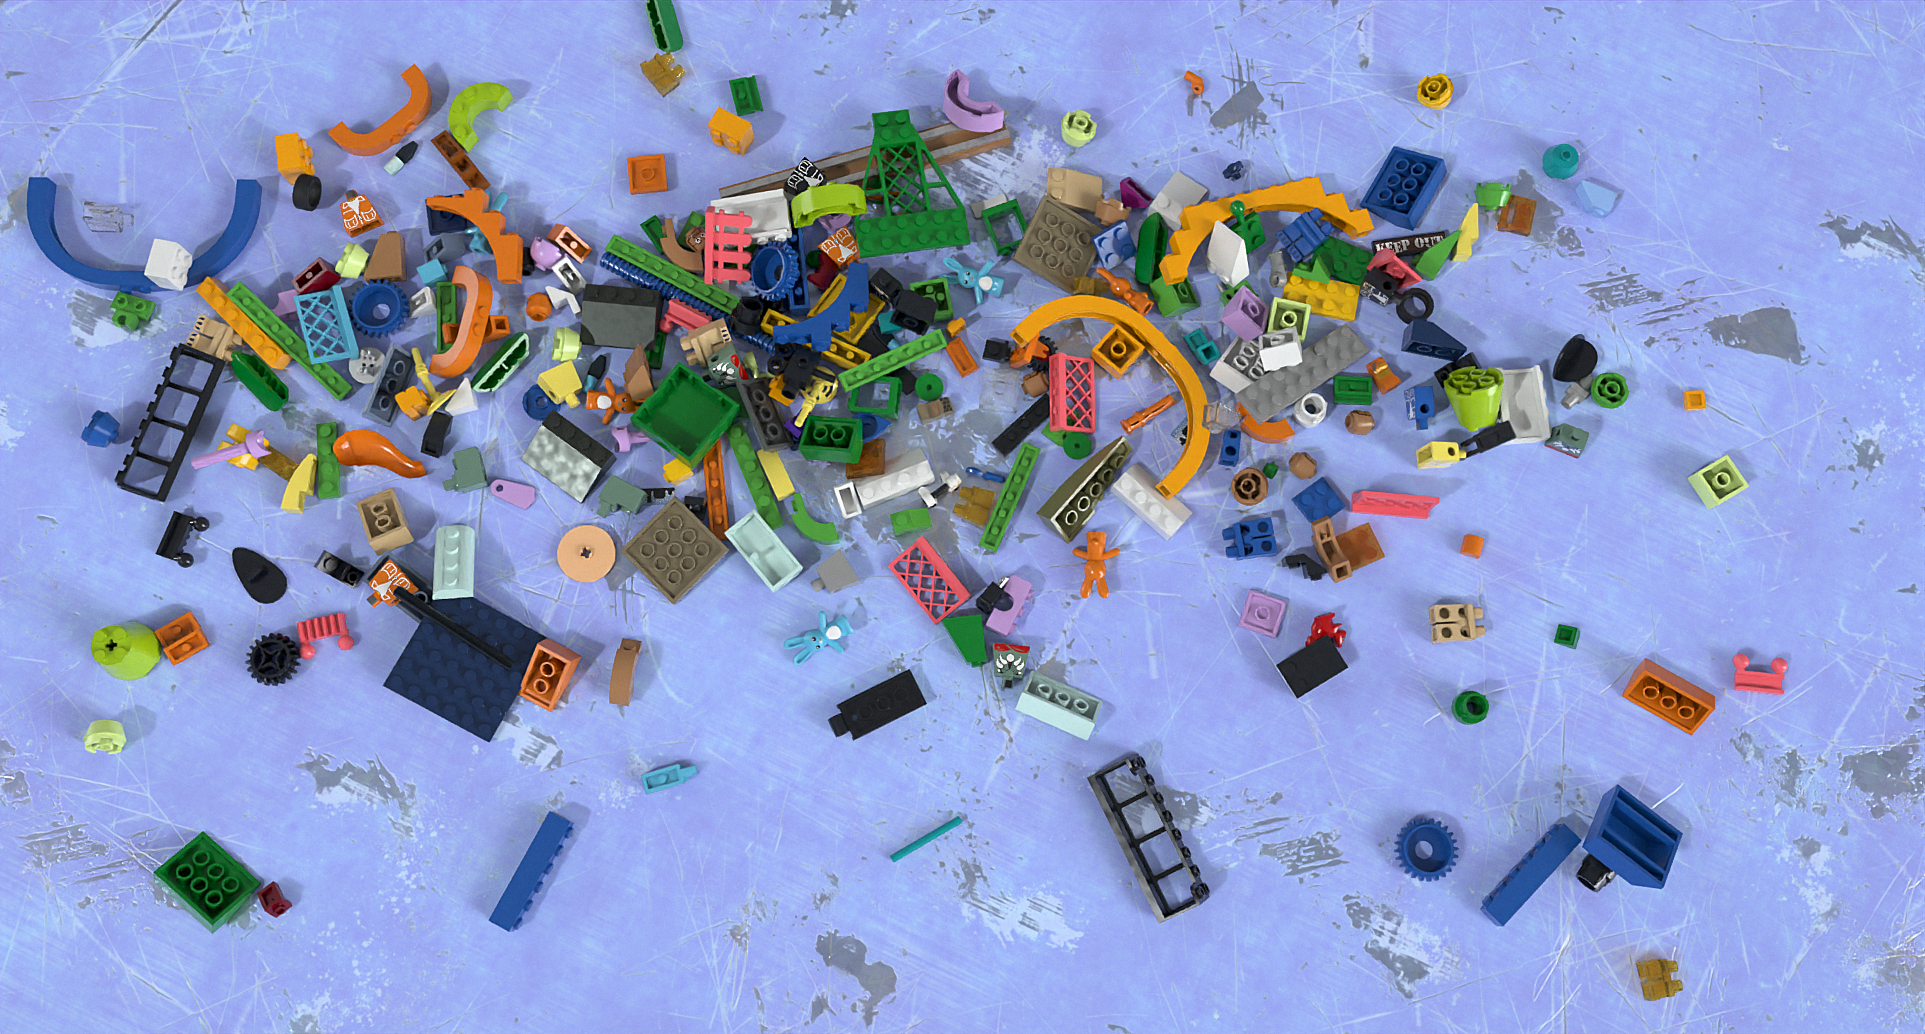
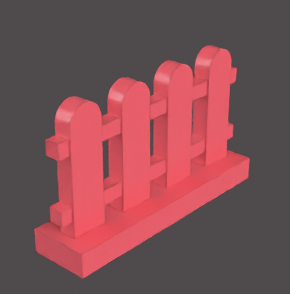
M715 206L707 207L705 214L704 284L712 285L714 279H718V283H723V280H735L737 284H742V281L750 279L751 272L743 268V263H749L752 255L748 251H743V246H748L752 242V236L749 233H744V228L750 227L753 219L749 215H744V211H739V214H730L720 209L719 213L715 212ZM715 225H719V231H715ZM724 226L739 227V232L724 231ZM715 243L719 244V249H715ZM724 244L738 245V250L724 249ZM715 261H718V266H714ZM724 262L738 263V268L724 267Z

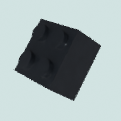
M903 289L895 304L889 323L924 336L933 322L939 303L930 297L920 296L913 290Z

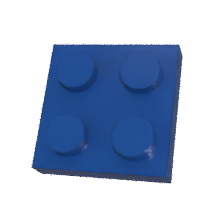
M1122 219L1091 237L1100 262L1106 270L1113 268L1138 253L1126 222Z
M1323 476L1292 498L1294 504L1309 523L1325 516L1332 518L1346 507Z

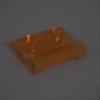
M1511 194L1506 207H1502L1496 230L1528 237L1531 232L1537 201ZM1511 203H1514L1516 206L1512 224L1507 223Z

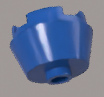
M97 410L91 418L93 419L88 427L85 426L81 438L89 446L106 448L117 439L120 423L108 411L102 412Z

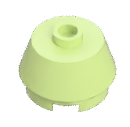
M1083 110L1067 112L1061 120L1063 140L1074 147L1085 145L1096 134V122L1094 123L1090 119L1091 115Z
M348 242L336 265L335 271L341 277L358 279L361 273H365L370 255L358 243L352 244Z
M566 326L555 328L551 359L559 361V363L569 360L575 361L577 354L581 352L582 342H579V333Z
M109 719L92 722L83 737L85 750L91 753H96V750L108 751L107 754L119 753L127 742L122 724Z

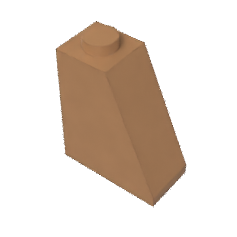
M389 231L387 234H380L364 273V280L369 285L370 280L377 283L378 279L382 283L385 280H388L390 283L407 281L405 239L400 232Z

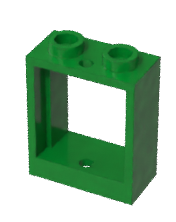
M1017 199L993 206L981 212V219L997 257L1000 255H1010L1012 251L1017 249L1021 239L999 246L990 224L991 221L1014 214L1022 235H1024L1028 227Z
M880 376L868 382L890 384L887 409L857 406L860 386L851 390L852 394L851 398H848L847 407L853 415L863 412L881 418L897 419L902 389L900 378Z

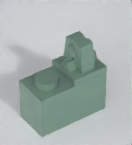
M476 446L453 452L455 459H452V463L457 471H454L452 479L442 482L445 491L455 490L464 494L489 487L481 451Z
M611 474L598 496L600 499L598 504L601 506L597 514L606 519L610 511L614 512L615 509L620 508L621 511L628 515L631 513L637 515L648 494Z

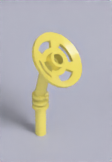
M413 348L411 352L416 364L417 376L421 378L432 401L426 414L429 416L457 390L452 389L442 394L439 391L436 392L428 377L429 372L426 364L422 361L419 349Z
M822 366L817 367L818 370L835 376V374L828 368ZM812 377L811 381L815 379L813 386H810L809 383L806 391L801 390L805 400L802 404V410L795 421L796 426L801 427L808 413L813 410L815 404H824L833 399L838 389L837 378L833 384L818 377ZM833 385L831 394L826 397L825 395L829 392L830 386ZM827 386L826 391L823 393L822 390Z

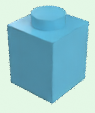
M438 259L417 267L426 287L433 289L436 287V282L450 281L447 276L450 272L446 264H441Z

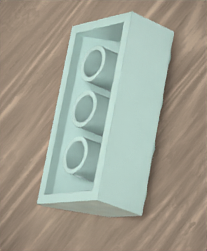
M1031 670L1015 709L1055 726L1060 730L1071 733L1078 738L1088 740L1095 726L1103 701Z

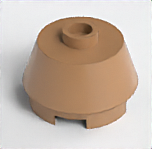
M1102 194L1099 200H1096L1095 217L1101 220V224L1109 227L1121 219L1126 221L1129 218L1131 207L1125 209L1123 208V203L1113 198H1109L1107 201Z
M1246 468L1239 471L1231 482L1233 497L1242 505H1256L1268 493L1269 484L1265 474L1255 468Z

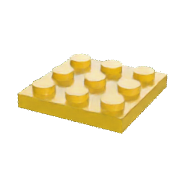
M839 273L830 287L807 314V318L810 319L817 316L837 299L844 288L847 277ZM869 292L868 312L856 313L850 311L849 331L836 332L831 330V333L855 347L885 308L886 303Z

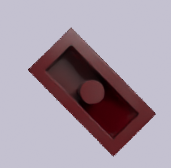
M319 257L291 281L298 293L304 295L328 290L341 277L335 271L334 265Z

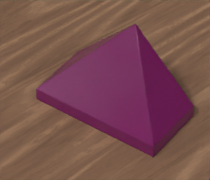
M1127 177L1121 180L1120 191L1121 200L1124 204L1123 208H1146L1152 204L1154 199L1133 179Z

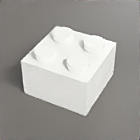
M154 238L144 275L159 287L182 291L187 283V273L192 265V255L177 242Z
M1296 326L1259 335V353L1265 371H1276L1280 367L1296 366L1302 362V348Z

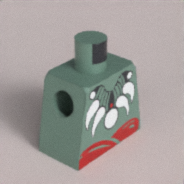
M733 342L707 358L709 369L700 372L704 382L715 379L719 387L733 385L737 381L749 379L748 371Z
M1563 423L1552 428L1551 437L1545 441L1544 446L1578 459L1584 451L1589 432Z
M993 643L994 677H1002L1001 688L1013 689L1014 679H1022L1030 646Z

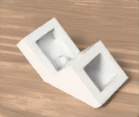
M551 286L545 287L555 309L570 304L577 320L581 318L582 310L573 294Z

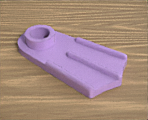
M501 479L495 480L491 484L490 490L494 496L519 508L527 510L535 502L534 487ZM498 486H503V490L500 492L496 489Z

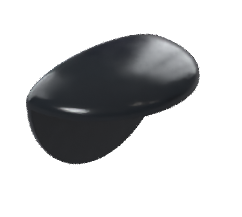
M1583 334L1573 336L1564 345L1553 367V379L1561 382H1575L1593 372L1598 361L1597 351L1591 343L1585 340Z

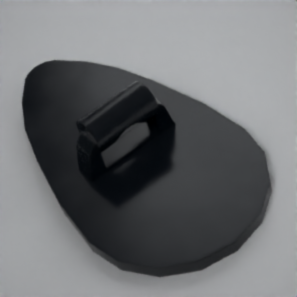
M239 547L233 550L232 561L234 569L251 598L263 604L274 603L281 599L287 588V578L283 571L274 563L252 550Z

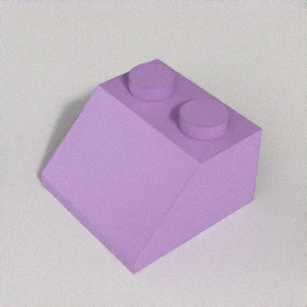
M1243 285L1225 306L1221 320L1248 343L1264 333L1270 308Z

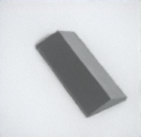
M767 377L735 382L764 452L774 453L794 446L795 444L790 432L784 426L785 420L777 401L768 395L771 388L769 387Z

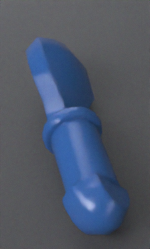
M976 467L966 468V472L978 474L985 478L984 480L999 483L1005 481L1004 476L990 473L989 471L983 473Z

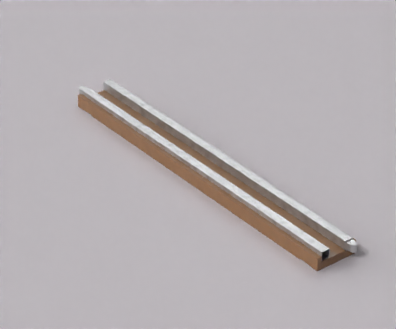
M1004 110L1003 119L1009 116V110ZM1004 120L1002 128L993 132H975L961 129L953 122L918 131L938 166L1011 145L1010 133L1006 129ZM872 145L820 159L812 163L825 174L827 183L837 182V184H845L850 182L852 185L861 186ZM901 148L892 150L898 153L901 150ZM904 150L901 154L907 161L913 156L907 150ZM921 150L924 170L933 168ZM886 152L882 158L891 163L895 157ZM875 155L872 157L867 183L872 178L878 177ZM915 157L911 163H912L914 166L917 167V162H916V157ZM897 159L893 166L901 171L905 164ZM882 163L883 172H884L885 169L887 168V166ZM796 167L719 188L721 199L777 189H784L785 191L784 183ZM907 167L903 173L909 175L916 172ZM889 169L885 175L892 180L898 174ZM787 193L788 200L791 202L796 196Z

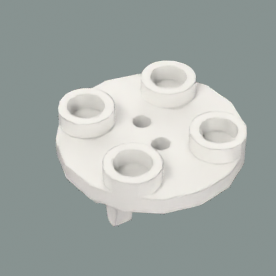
M372 347L360 349L359 359L352 361L350 359L349 371L352 377L363 384H374L385 355Z

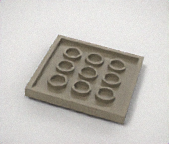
M1044 195L1011 260L1071 296H1076L1097 254L1091 237L1103 231V229L1049 196Z
M674 496L620 551L673 605H676L730 550Z

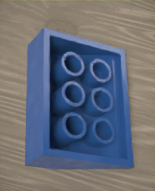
M1394 146L1361 201L1360 207L1367 208L1369 212L1395 226L1413 231L1447 173L1444 159Z

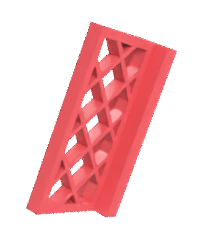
M1056 353L1049 356L1050 431L1063 430L1095 433L1094 359L1067 356L1065 353ZM1066 361H1069L1074 367L1070 372L1066 368ZM1082 363H1088V372L1086 374L1080 368ZM1075 370H1077V372L1082 377L1078 382L1072 376V373ZM1068 378L1074 385L1070 390L1066 386ZM1084 380L1088 384V390L1086 392L1080 386V384ZM1076 388L1082 395L1079 400L1072 394ZM1068 396L1074 403L1071 408L1066 404ZM1084 398L1089 403L1087 410L1080 404ZM1076 407L1082 413L1079 419L1072 412ZM1068 415L1075 422L1072 426H1067L1066 417ZM1084 417L1089 421V428H1085L1081 423Z
M1362 490L1360 493H1352L1351 513L1427 519L1429 511L1439 504L1440 497Z
M924 536L919 537L913 545L887 565L935 625L972 597L971 593ZM916 547L921 551V561L910 560L911 552ZM900 561L907 562L906 573L898 572L894 566ZM910 562L920 563L919 574L909 573ZM923 563L931 564L934 567L933 576L922 575ZM908 576L919 577L918 588L908 585ZM922 577L933 578L931 589L921 588ZM935 578L944 579L946 582L945 590L934 589ZM920 591H931L930 603L920 600ZM934 592L945 593L944 604L933 603ZM947 593L956 594L960 600L954 605L946 604ZM933 605L943 606V614L937 619L932 614Z

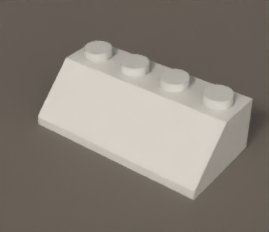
M921 448L850 475L864 511L915 491L921 486L925 487L935 482L933 472Z
M1135 463L1112 486L1111 492L1168 541L1193 513L1175 497L1167 500L1155 487L1158 482Z

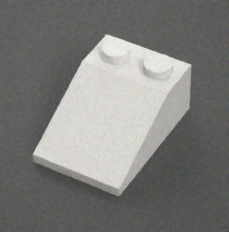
M1176 171L1150 205L1147 215L1150 216L1153 213L1159 212L1163 217L1161 219L1164 225L1175 232L1182 229L1178 216L1183 208L1191 204L1197 206L1208 190L1181 172Z
M1217 220L1206 254L1207 269L1212 274L1218 275L1223 283H1228L1234 288L1250 274L1245 242L1240 236Z

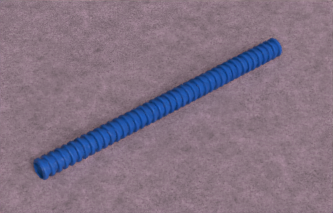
M606 252L600 260L602 268L605 267L606 270H610L612 273L615 272L616 275H620L628 281L631 280V283H636L637 286L641 285L643 289L659 290L662 297L666 298L668 302L671 299H679V302H685V305H691L693 309H699V312H705L707 316L711 315L712 322L724 318L730 334L738 335L739 339L743 338V341H748L749 344L753 343L755 347L759 346V349H764V352H769L770 355L774 354L775 345L778 342H773L772 336L764 335L763 331L753 336L739 334L730 327L729 320L731 315L728 316L726 312L718 311L716 307L712 308V305H707V302H702L701 299L697 300V297H692L691 294L687 295V292H682L680 288L672 287L670 283L667 284L666 281H661L660 278L656 279V276H651V273H646L645 270L641 271V268H636L635 265L631 266V263H626L625 260H621L620 257H616L614 254L611 255L610 252Z

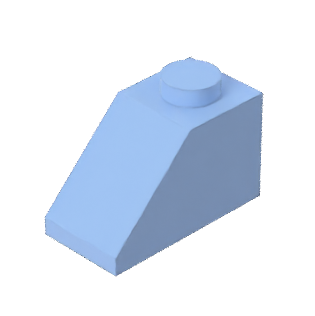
M1583 179L1575 188L1587 213L1595 218L1602 219L1610 213L1617 193Z

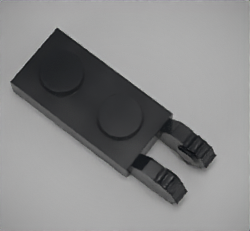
M1507 420L1474 435L1473 438L1462 442L1460 445L1461 447H1468L1476 443L1477 449L1466 453V458H1470L1516 439L1517 436L1510 421Z

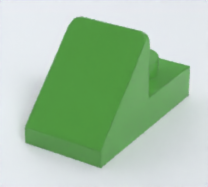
M1317 254L1314 267L1310 266L1307 262H1296L1292 275L1329 284L1331 276L1319 254Z

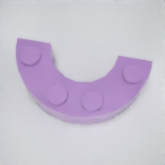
M959 69L952 72L946 79L944 87L943 109L946 116L959 128L970 131L993 132L1002 128L1004 110L993 100L989 102H976L969 99L967 96L970 79Z

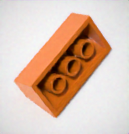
M1644 658L1634 670L1622 694V697L1690 735H1693L1715 710V696L1647 658Z

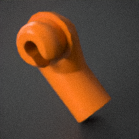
M1188 70L1184 79L1191 82L1193 92L1199 95L1204 91L1203 79Z

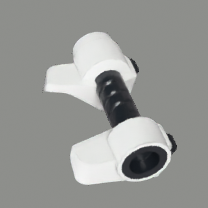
M946 471L941 472L940 477L943 485L933 492H930L923 486L919 488V495L928 508L935 507L937 498L944 492L952 493L959 489V484L962 481L956 473L949 475Z

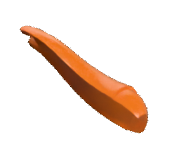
M352 430L345 432L337 438L333 445V451L338 462L345 466H380L409 479L427 475L421 461H412L401 453L386 437L374 431Z

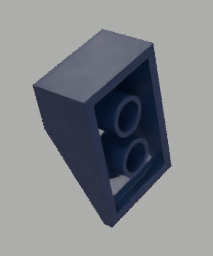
M1416 318L1404 330L1401 351L1455 362L1467 351V347L1433 322H1429L1425 318Z

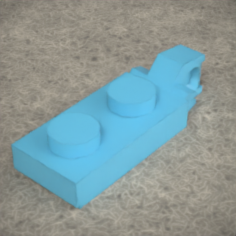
M676 764L643 774L641 778L645 794L648 795L684 784L689 781V776L699 773L695 765L686 768L685 764Z

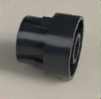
M742 296L737 306L732 310L729 320L730 327L742 335L753 336L758 334L763 320L761 315L764 307L762 301L754 297Z
M1588 853L1582 860V866L1575 876L1585 887L1598 893L1608 883H1611L1618 874Z

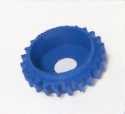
M774 241L769 242L768 245L764 244L763 249H759L752 262L751 285L755 287L754 292L758 293L757 296L762 297L764 300L780 301V298L786 297V293L790 294V290L792 287L794 288L795 281H797V274L799 273L798 257L794 255L795 250H792V247L787 245V243ZM779 265H783L782 274L778 281L775 277V271Z
M378 279L377 283L370 280V285L363 283L364 288L362 289L357 287L358 293H352L354 300H349L352 306L347 307V309L352 312L348 315L350 319H353L351 323L358 331H361L363 335L368 334L370 338H373L375 335L380 339L381 334L388 338V333L390 332L395 335L394 330L396 328L401 330L400 324H406L403 319L409 318L406 311H410V308L407 306L409 304V300L406 298L407 295L402 292L403 290L399 286L397 287L394 282L390 284L388 280L382 283ZM379 304H386L390 309L389 315L384 319H377L373 314L374 308Z
M1421 818V823L1418 819H1414V825L1408 822L1406 823L1408 829L1405 827L1401 828L1403 834H1397L1400 841L1394 842V844L1398 845V849H1395L1394 852L1399 853V856L1395 859L1402 861L1399 867H1406L1405 874L1411 872V878L1418 876L1419 881H1423L1426 878L1427 882H1431L1432 877L1435 881H1438L1439 875L1446 877L1445 871L1452 872L1450 865L1456 866L1453 858L1459 857L1454 854V851L1459 850V848L1454 847L1457 839H1451L1454 833H1447L1448 826L1441 827V821H1437L1434 824L1433 818L1429 819L1428 822L1426 818ZM1421 841H1426L1432 846V854L1427 859H1422L1416 854V845Z

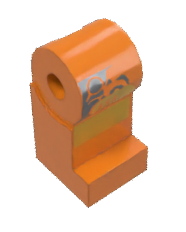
M1378 357L1366 364L1368 373L1382 395L1397 388L1401 383V380L1398 376L1395 377L1382 357Z

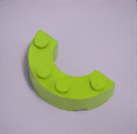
M492 82L477 83L465 88L453 100L448 115L449 127L456 141L466 153H469L479 141L475 131L472 129L475 117L487 109H496L503 112L512 101L513 96L507 87Z
M828 182L824 186H810L791 201L795 228L813 225V221L816 218L827 214L843 213L851 217L868 213L865 193L858 185Z

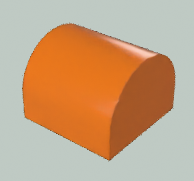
M1465 535L1460 554L1479 559L1484 539L1476 535Z

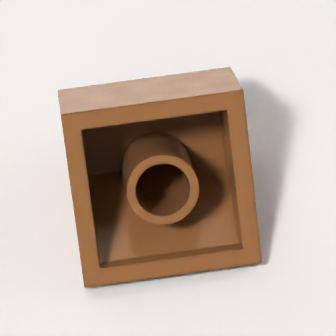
M638 344L625 363L626 372L623 373L624 388L626 394L631 395L632 401L650 397L654 393L652 372L643 346Z

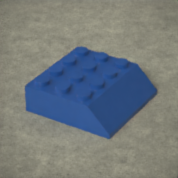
M1617 784L1602 796L1582 848L1629 884L1662 889L1665 886L1683 833Z

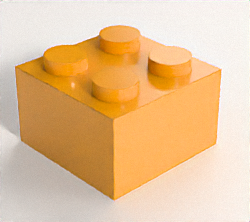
M718 107L708 123L710 136L715 145L719 147L724 146L735 155L740 154L744 156L754 140L750 122Z
M297 132L274 136L278 171L291 185L295 184L296 179L301 174L312 176L315 174L314 165L311 163L313 151L311 146L306 144L304 138L302 139Z
M1116 323L1092 349L1090 357L1114 378L1119 380L1143 354L1145 347Z

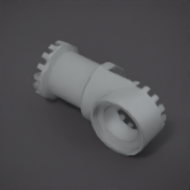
M1275 250V253L1272 251L1267 254L1272 266L1269 283L1273 288L1285 287L1287 284V274L1285 272L1287 266L1284 264L1282 256L1284 253L1282 250Z

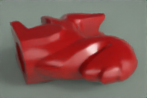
M1335 612L1314 617V622L1311 626L1312 636L1307 637L1306 647L1327 634L1332 638L1337 648L1342 647L1346 631L1343 629L1337 630L1342 626V623H1333L1332 618L1335 617Z

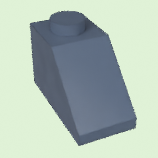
M441 233L423 249L427 263L438 259L441 264L456 260L466 251L462 235L455 233Z

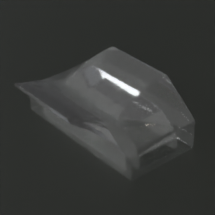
M916 333L915 339L922 337V335ZM942 349L911 362L910 371L929 373L933 370H939Z

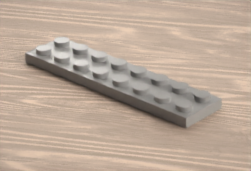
M1345 323L1302 351L1301 363L1296 366H1284L1276 371H1270L1239 391L1235 397L1254 420L1261 425L1367 355L1370 350L1348 324Z

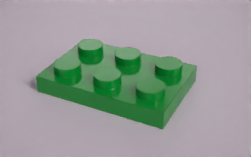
M1328 235L1329 239L1314 251L1309 263L1310 266L1314 267L1317 254H1319L1331 274L1330 277L1361 287L1368 270L1366 267L1371 262L1374 254Z

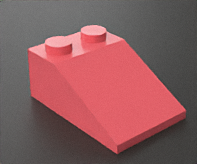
M1388 248L1379 250L1366 267V269L1371 271L1375 266L1399 283L1396 290L1419 283L1422 280L1410 268L1407 262L1399 259L1396 253Z

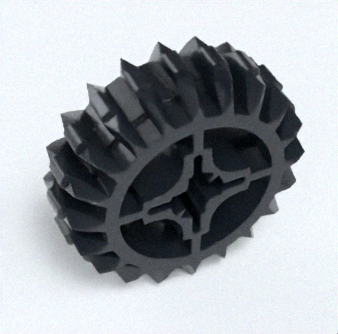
M269 633L268 637L261 635L262 641L256 639V646H249L252 653H246L250 660L245 661V663L251 665L247 668V671L253 672L251 677L257 678L258 683L264 682L266 686H270V684L278 686L279 682L285 684V678L291 680V673H298L294 669L295 666H301V663L296 662L297 659L301 658V655L296 654L299 652V647H294L296 642L290 641V637H283V634L280 633L276 636L274 633ZM272 645H282L280 649L277 648L274 651L268 649ZM272 656H275V657H276V658H274V659H276V660H275V663H276V664H274V663L271 662V661H273V660H271V659H272ZM287 656L286 664H284V659ZM273 668L279 670L278 673L273 675L265 674L267 670L270 671Z

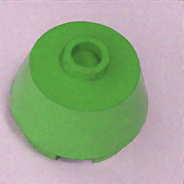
M1477 183L1476 190H1474L1478 206H1486V210H1497V207H1506L1512 194L1510 191L1511 184H1506V187H1502V183H1486V186H1481V183Z
M1615 372L1598 375L1591 385V398L1593 402L1599 407L1608 409L1622 406L1629 395L1628 386L1625 382L1626 379Z

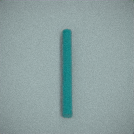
M957 816L890 855L893 863L962 823L960 817Z

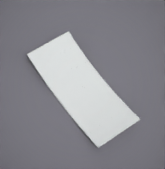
M1003 193L970 205L975 218L981 217L982 210L1005 203L1007 200Z

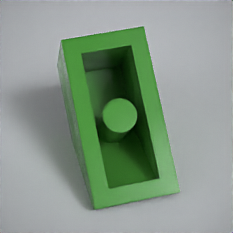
M927 508L907 509L890 514L895 537L932 527Z

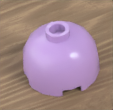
M538 236L535 237L530 247V255L536 262L535 266L543 271L546 268L552 270L551 267L565 256L569 257L565 252L562 255L563 252L543 239L541 241V238Z

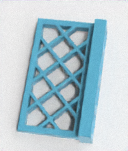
M340 285L332 286V290L293 296L311 365L350 358L351 361L359 359L358 346ZM330 297L331 302L328 306H325L319 300ZM309 301L312 304L308 309L300 306L299 302ZM315 306L324 309L320 316L311 312ZM327 312L335 315V319L332 322L323 318ZM308 315L317 319L312 326L304 322ZM319 322L328 325L325 332L316 328ZM332 328L340 332L336 339L328 335ZM312 331L321 335L317 342L309 339ZM324 338L333 342L329 349L320 345ZM338 344L345 349V352L337 354L332 350ZM316 348L326 352L321 357L314 358L313 355Z

